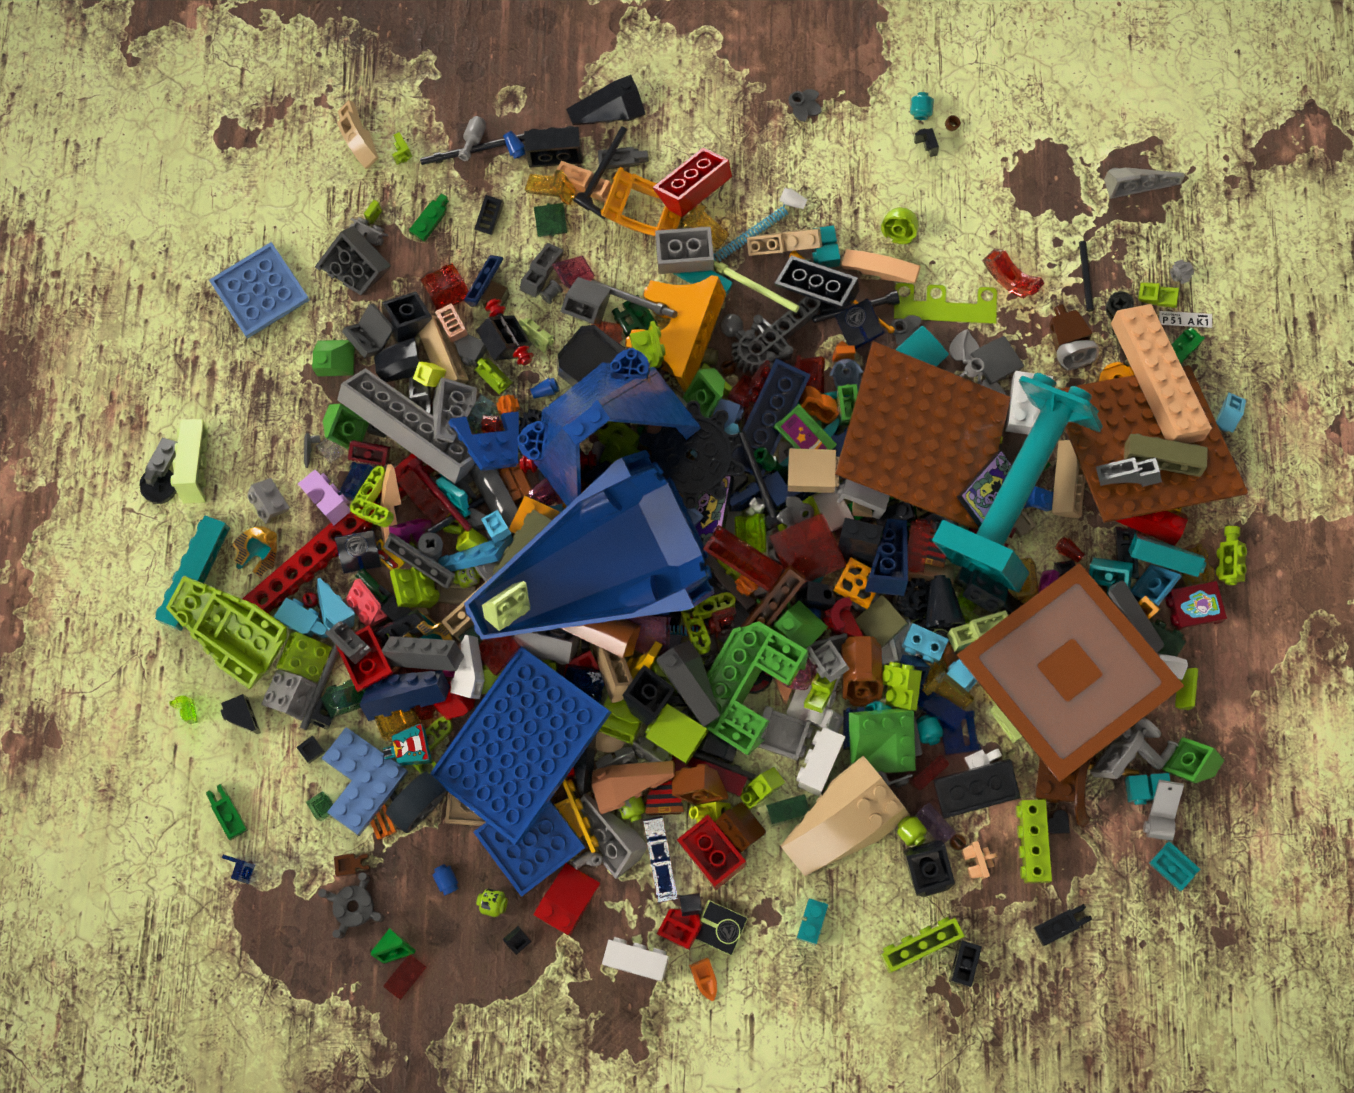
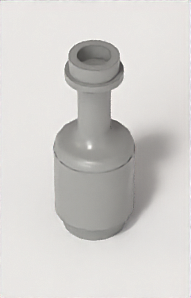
M474 116L470 119L463 134L466 144L459 151L458 155L463 161L469 160L472 146L480 143L485 132L486 122L481 117Z

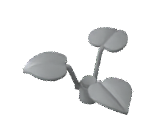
M968 329L960 332L953 339L949 348L950 355L954 360L963 361V364H967L965 371L959 376H978L977 384L1006 395L997 382L990 385L987 379H985L981 384V377L983 375L981 371L984 369V362L980 358H972L970 355L979 349V345Z

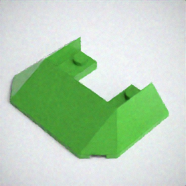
M759 621L745 627L733 629L707 674L720 716L705 726V728L746 755H750L765 740L761 736L770 721L743 704L744 700L762 670L790 686L800 669L805 671L809 651Z

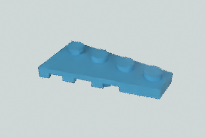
M510 534L505 539L496 543L491 540L449 556L445 555L438 560V564L452 572L499 561L505 549L510 546L514 539Z

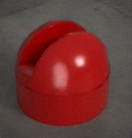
M308 592L302 597V603L307 608H314L319 602L318 597L312 592ZM308 596H310V599H311V601H312L311 604H309V602H308V599H307Z

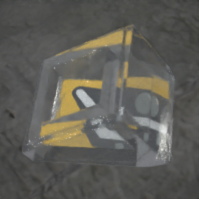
M327 438L316 446L329 463H332L344 454L340 445Z

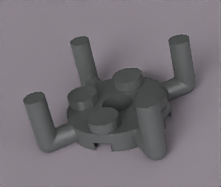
M364 872L358 876L361 880L359 886L344 887L338 894L324 889H320L318 892L320 897L333 902V915L341 923L339 930H334L332 933L335 938H344L348 927L360 926L370 918L378 922H383L385 919L383 914L374 911L373 899L366 890L370 876ZM351 901H357L359 904L358 910L355 912H350L348 908Z

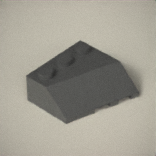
M354 226L339 233L315 266L316 269H322L327 272L331 278H337L342 281L343 285L359 295H363L391 267Z

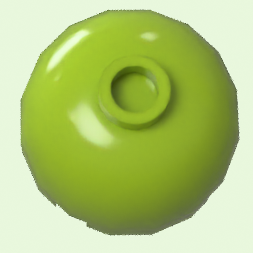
M897 207L889 211L881 224V231L884 237L887 238L888 236L896 244L910 243L916 237L919 228L916 214L903 207Z

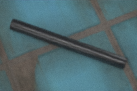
M1080 241L1079 249L1086 311L1092 312L1094 311L1087 244L1086 241Z
M480 496L469 503V508L467 509H475L485 503L484 497ZM450 515L429 528L427 532L436 534L455 522L456 519L453 515Z

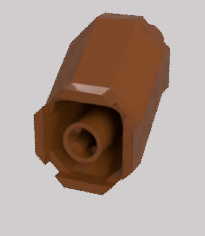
M848 637L841 648V656L850 668L841 675L842 698L844 700L847 698L852 706H867L876 698L877 701L882 698V648L875 637Z

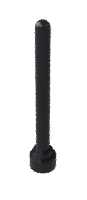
M897 290L889 291L888 294H885V297L870 300L869 304L871 308L884 304L898 305L900 304ZM855 305L815 315L812 317V321L818 323L836 318L838 314L849 308H854L853 306Z

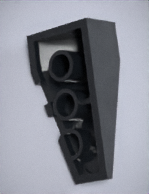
M632 75L613 81L566 109L573 125L594 124L601 121L611 123L614 120H623L624 122L646 115Z
M596 735L574 765L579 795H584L592 790Z

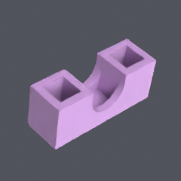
M314 470L300 481L298 485L329 521L335 525L351 512L347 506L349 501L343 494L338 495L340 491L333 483L331 485L328 484L331 481L324 473L320 475Z

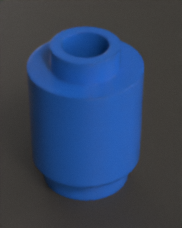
M443 864L434 869L435 873L432 876L444 896L459 889L458 881L451 866L446 867Z

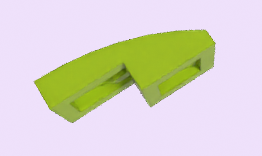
M1141 282L1138 301L1157 306L1177 308L1179 288L1160 287V283Z
M817 672L811 683L812 688L804 701V708L823 713L837 679L830 683L826 677L822 678Z

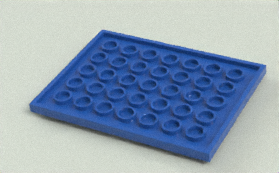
M520 646L430 774L450 794L514 845L518 846L612 712Z

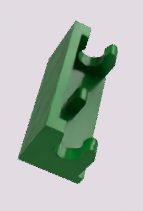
M1191 327L1185 330L1171 344L1180 364L1205 339L1204 336H1201Z

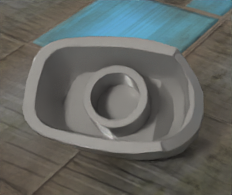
M1079 340L1063 344L1057 350V360L1067 370L1077 369L1094 362L1098 358L1099 347L1091 340Z

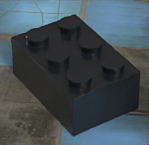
M550 127L543 130L531 129L524 131L525 151L529 168L558 166L561 161L569 164L583 163L579 127Z

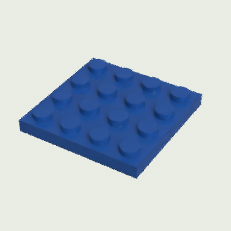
M551 799L518 846L514 845L487 822L473 832L521 897L586 848Z

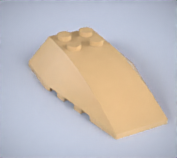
M862 756L830 782L828 789L823 795L819 796L816 800L817 803L810 811L808 810L802 822L796 825L781 844V847L802 874L807 876L880 841L895 829L903 818L910 816V814L878 772Z

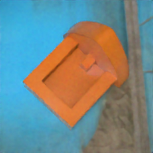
M841 341L833 352L832 361L838 362L842 359L854 360L855 346H848L844 341Z

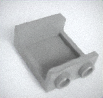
M841 477L843 482L839 484L836 494H838L837 502L841 503L844 498L874 510L872 517L880 519L886 511L890 496Z
M766 706L763 717L770 722L761 736L765 740L758 748L798 761L799 756H804L807 746L803 745L806 738L810 739L813 727H810L811 721L807 720L806 722Z

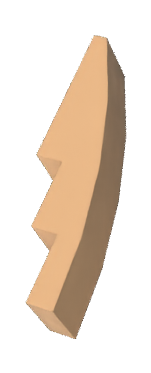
M561 161L553 176L580 192H585L594 174L592 171ZM600 178L590 197L605 203L612 186L610 181Z
M846 249L841 264L843 269L859 270L865 275L879 276L881 280L916 284L921 268L920 265L904 260Z
M388 464L382 484L380 506L387 508L393 513L394 520L389 525L393 526L397 525L394 506L401 505L395 469L392 464ZM389 526L381 527L384 544L389 536Z

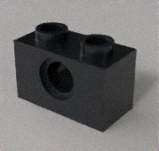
M963 940L959 941L948 982L968 988L972 987L982 946Z

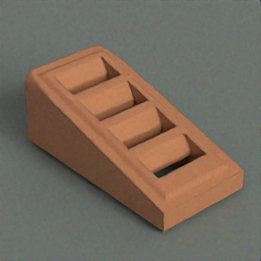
M452 303L435 311L451 343L468 335ZM449 310L452 311L451 313H449V314H447V315H444V316L441 315V314H443V313H445V312H447V311H449ZM454 315V318L446 322L444 321L445 319ZM457 321L456 324L451 325V326H449V327L447 326V325H449V324H451V323ZM456 327H460L459 329H457V330H455V331H453V332H450V330H452V329H454V328H456Z

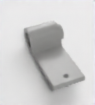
M1165 780L1158 781L1148 821H1145L1143 825V832L1146 833L1147 837L1173 841L1176 827L1175 816L1184 787L1183 783Z

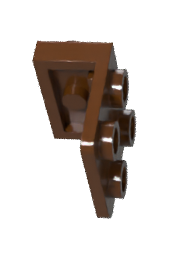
M742 802L732 809H728L715 821L716 825L739 853H742L766 833L763 826Z

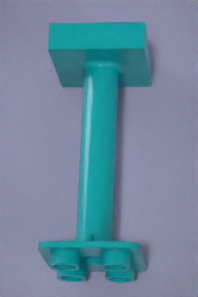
M1035 373L1032 379L1026 376H1021L1019 379V383L1033 406L1040 409V413L978 532L975 534L942 520L932 539L934 544L951 563L959 567L964 566L972 572L975 569L980 573H984L989 578L1002 583L1005 587L1017 593L1020 592L1030 572L1014 550L1005 547L1004 544L1068 422H1074L1097 432H1100L1103 428L1097 415L1099 410L1090 403L1092 399L1091 394L1075 386H1071L1068 393L1055 388L1057 383L1052 378L1041 373Z

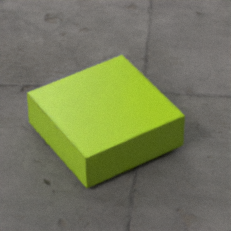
M373 199L364 212V216L370 224H374L382 212L379 202Z

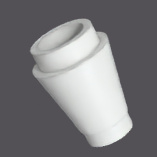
M784 188L779 201L783 202V205L804 209L807 199L791 188Z

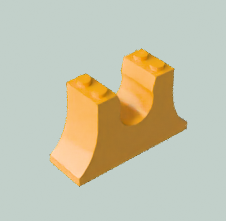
M711 275L701 282L689 285H672L650 280L649 285L644 290L646 300L656 304H664L667 308L677 311L676 318L658 315L662 318L671 319L667 327L661 330V337H659L660 344H664L666 352L664 361H662L664 366L661 369L674 376L684 392H686L700 368L726 296L718 276ZM644 329L631 330V333H636V332L645 331V330H644ZM629 336L625 342L627 349L632 348Z

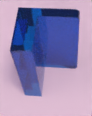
M223 854L222 859L236 863L230 879L249 884L255 865Z

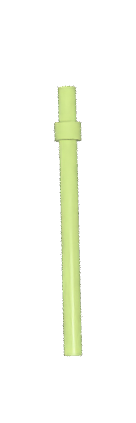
M714 260L716 272L722 275L725 274L784 307L798 312L800 306L735 272L728 268V265L725 263H719Z

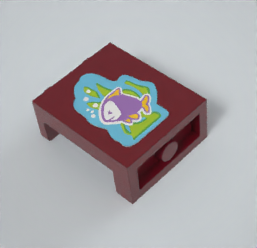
M1217 581L1172 589L1165 597L1166 605L1170 608L1172 614L1170 616L1171 624L1175 626L1176 631L1213 622L1214 624H1219L1227 619Z

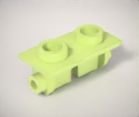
M531 318L520 319L519 324L529 341L545 353L548 344L552 345L554 342L553 336L544 329L538 332L540 326L532 321Z

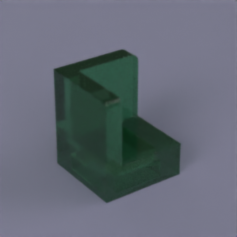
M323 791L306 802L314 817L319 821H323L330 816L327 812L334 804L329 795Z

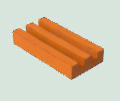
M386 804L382 806V810L391 830L387 831L379 811L376 816L383 834H380L374 818L370 822L377 840L397 832L394 823L386 815Z

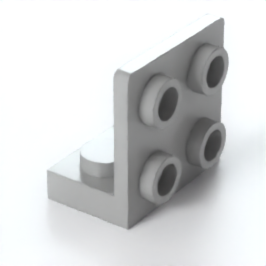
M278 669L264 696L262 705L302 721L317 684L304 677Z

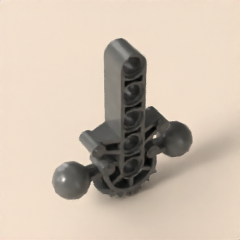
M806 296L797 304L800 306L798 312L789 310L772 325L764 320L761 315H756L751 330L746 332L743 330V321L738 315H725L720 322V329L727 337H735L739 341V343L732 344L733 350L731 351V355L734 357L733 362L738 363L737 368L743 367L744 373L749 370L751 376L754 372H757V375L760 376L761 371L767 370L770 372L776 359L790 360L793 355V348L786 340L807 324L813 316L818 314L820 301ZM808 304H813V305H815L816 307L810 308V307H808L807 305H808ZM799 315V316H801L802 318H801V319H796V318H794L793 316ZM785 326L788 330H781L780 327ZM773 338L775 341L768 342L766 339ZM759 349L761 352L754 353L752 350Z

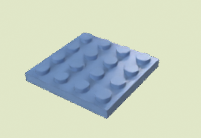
M272 242L209 280L247 339L310 301Z

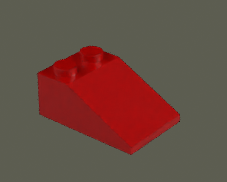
M370 625L355 632L371 648V651L356 665L337 647L357 692L393 674L388 660L382 653L383 646Z
M706 815L677 839L715 890L719 889L747 866L746 860L709 815Z
M566 863L533 915L566 935L571 936L601 883Z

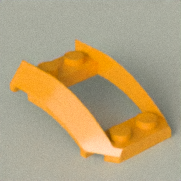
M620 167L613 178L614 181L605 205L601 210V215L624 227L655 236V231L677 229L681 216L669 211L666 206H664L657 227L622 215L631 188L652 197H659L653 190L657 183L644 179L634 173L631 174Z

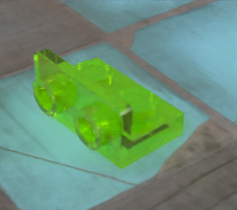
M758 513L747 517H734L736 553L738 555L753 556L767 552L764 514Z

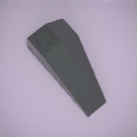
M689 640L672 647L656 659L657 665L703 727L720 716L701 655Z

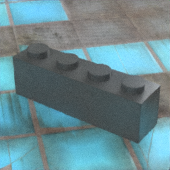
M390 636L382 649V653L390 665L394 667L457 671L464 658L462 651L454 640Z

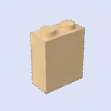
M789 448L788 491L834 493L835 487H839V476L835 475L840 457L836 456V450Z

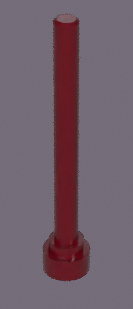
M418 457L411 460L406 468L423 480L467 532L471 531L472 525L423 470L424 467Z

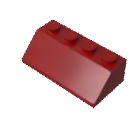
M703 147L657 183L653 190L669 211L683 217L732 178L730 162L728 159Z
M1172 509L1116 520V522L1175 546L1183 535L1188 518L1187 514Z

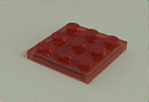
M823 512L769 536L784 570L789 565L805 576L806 581L804 583L818 579L847 565Z

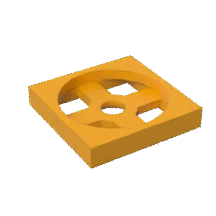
M851 557L833 591L844 597H850L851 601L868 609L876 593L869 592L871 595L864 599L857 595L860 590H865L868 581L867 576L870 574L871 568ZM851 569H862L860 574L857 575L848 572ZM843 579L852 583L853 587L850 592L844 589ZM856 580H862L863 585L858 586Z

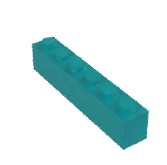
M204 515L203 520L199 521L197 532L189 542V549L181 558L180 568L174 573L173 582L164 594V601L156 610L155 619L161 624L182 631V625L166 607L183 576L205 583L230 530L226 523Z

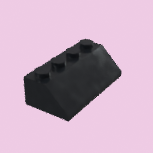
M792 255L775 282V286L839 308L851 306L859 293L857 277Z

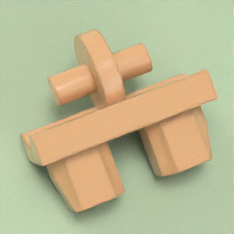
M978 841L972 842L970 846L962 849L961 853L964 861L972 858L975 859L976 866L967 868L970 879L981 877L982 880L990 876L985 861H987L989 868L994 867L992 859L996 858L997 854H990L988 847L982 849L985 855L983 857Z

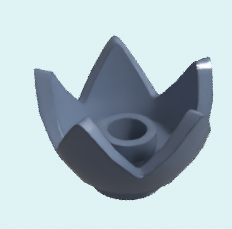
M842 359L833 366L830 376H833L836 389L838 386L857 384L858 389L863 371L854 360Z

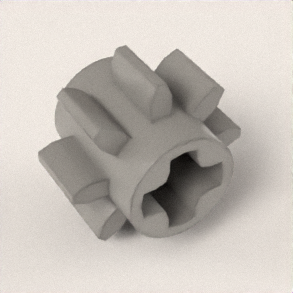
M1183 259L1174 262L1173 268L1170 269L1172 279L1175 282L1180 281L1181 284L1189 282L1194 274L1191 263L1184 262Z

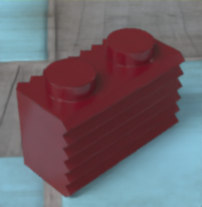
M353 440L349 445L347 459L349 461H359L360 463L367 462V464L371 463V465L375 464V466L378 464L384 467L389 463L391 447Z

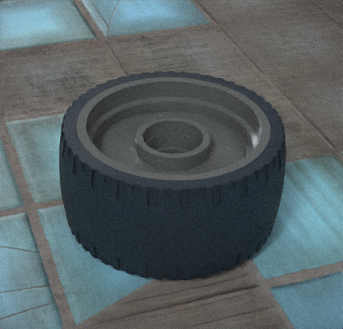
M427 771L423 772L394 799L388 807L386 815L398 828L408 833L417 827L436 808L446 795L447 790L434 776Z

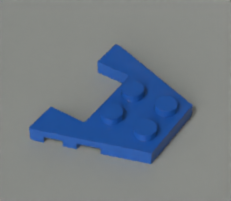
M518 411L501 415L505 431L472 434L467 417L450 418L448 423L457 432L459 440L464 442L468 448V453L481 471L516 467L518 464Z

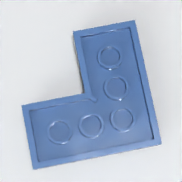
M346 727L322 757L326 763L351 780L327 813L360 836L408 774V771L391 758L386 760L381 751Z

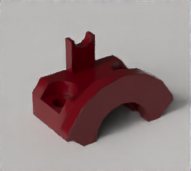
M850 597L840 599L835 603L832 610L828 609L830 615H826V617L831 618L836 632L843 633L846 623L840 619V613L845 610L850 611L853 602Z

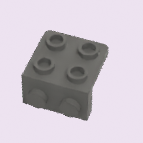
M369 304L359 323L345 327L342 333L364 358L377 355L383 350L394 331V326L374 304Z

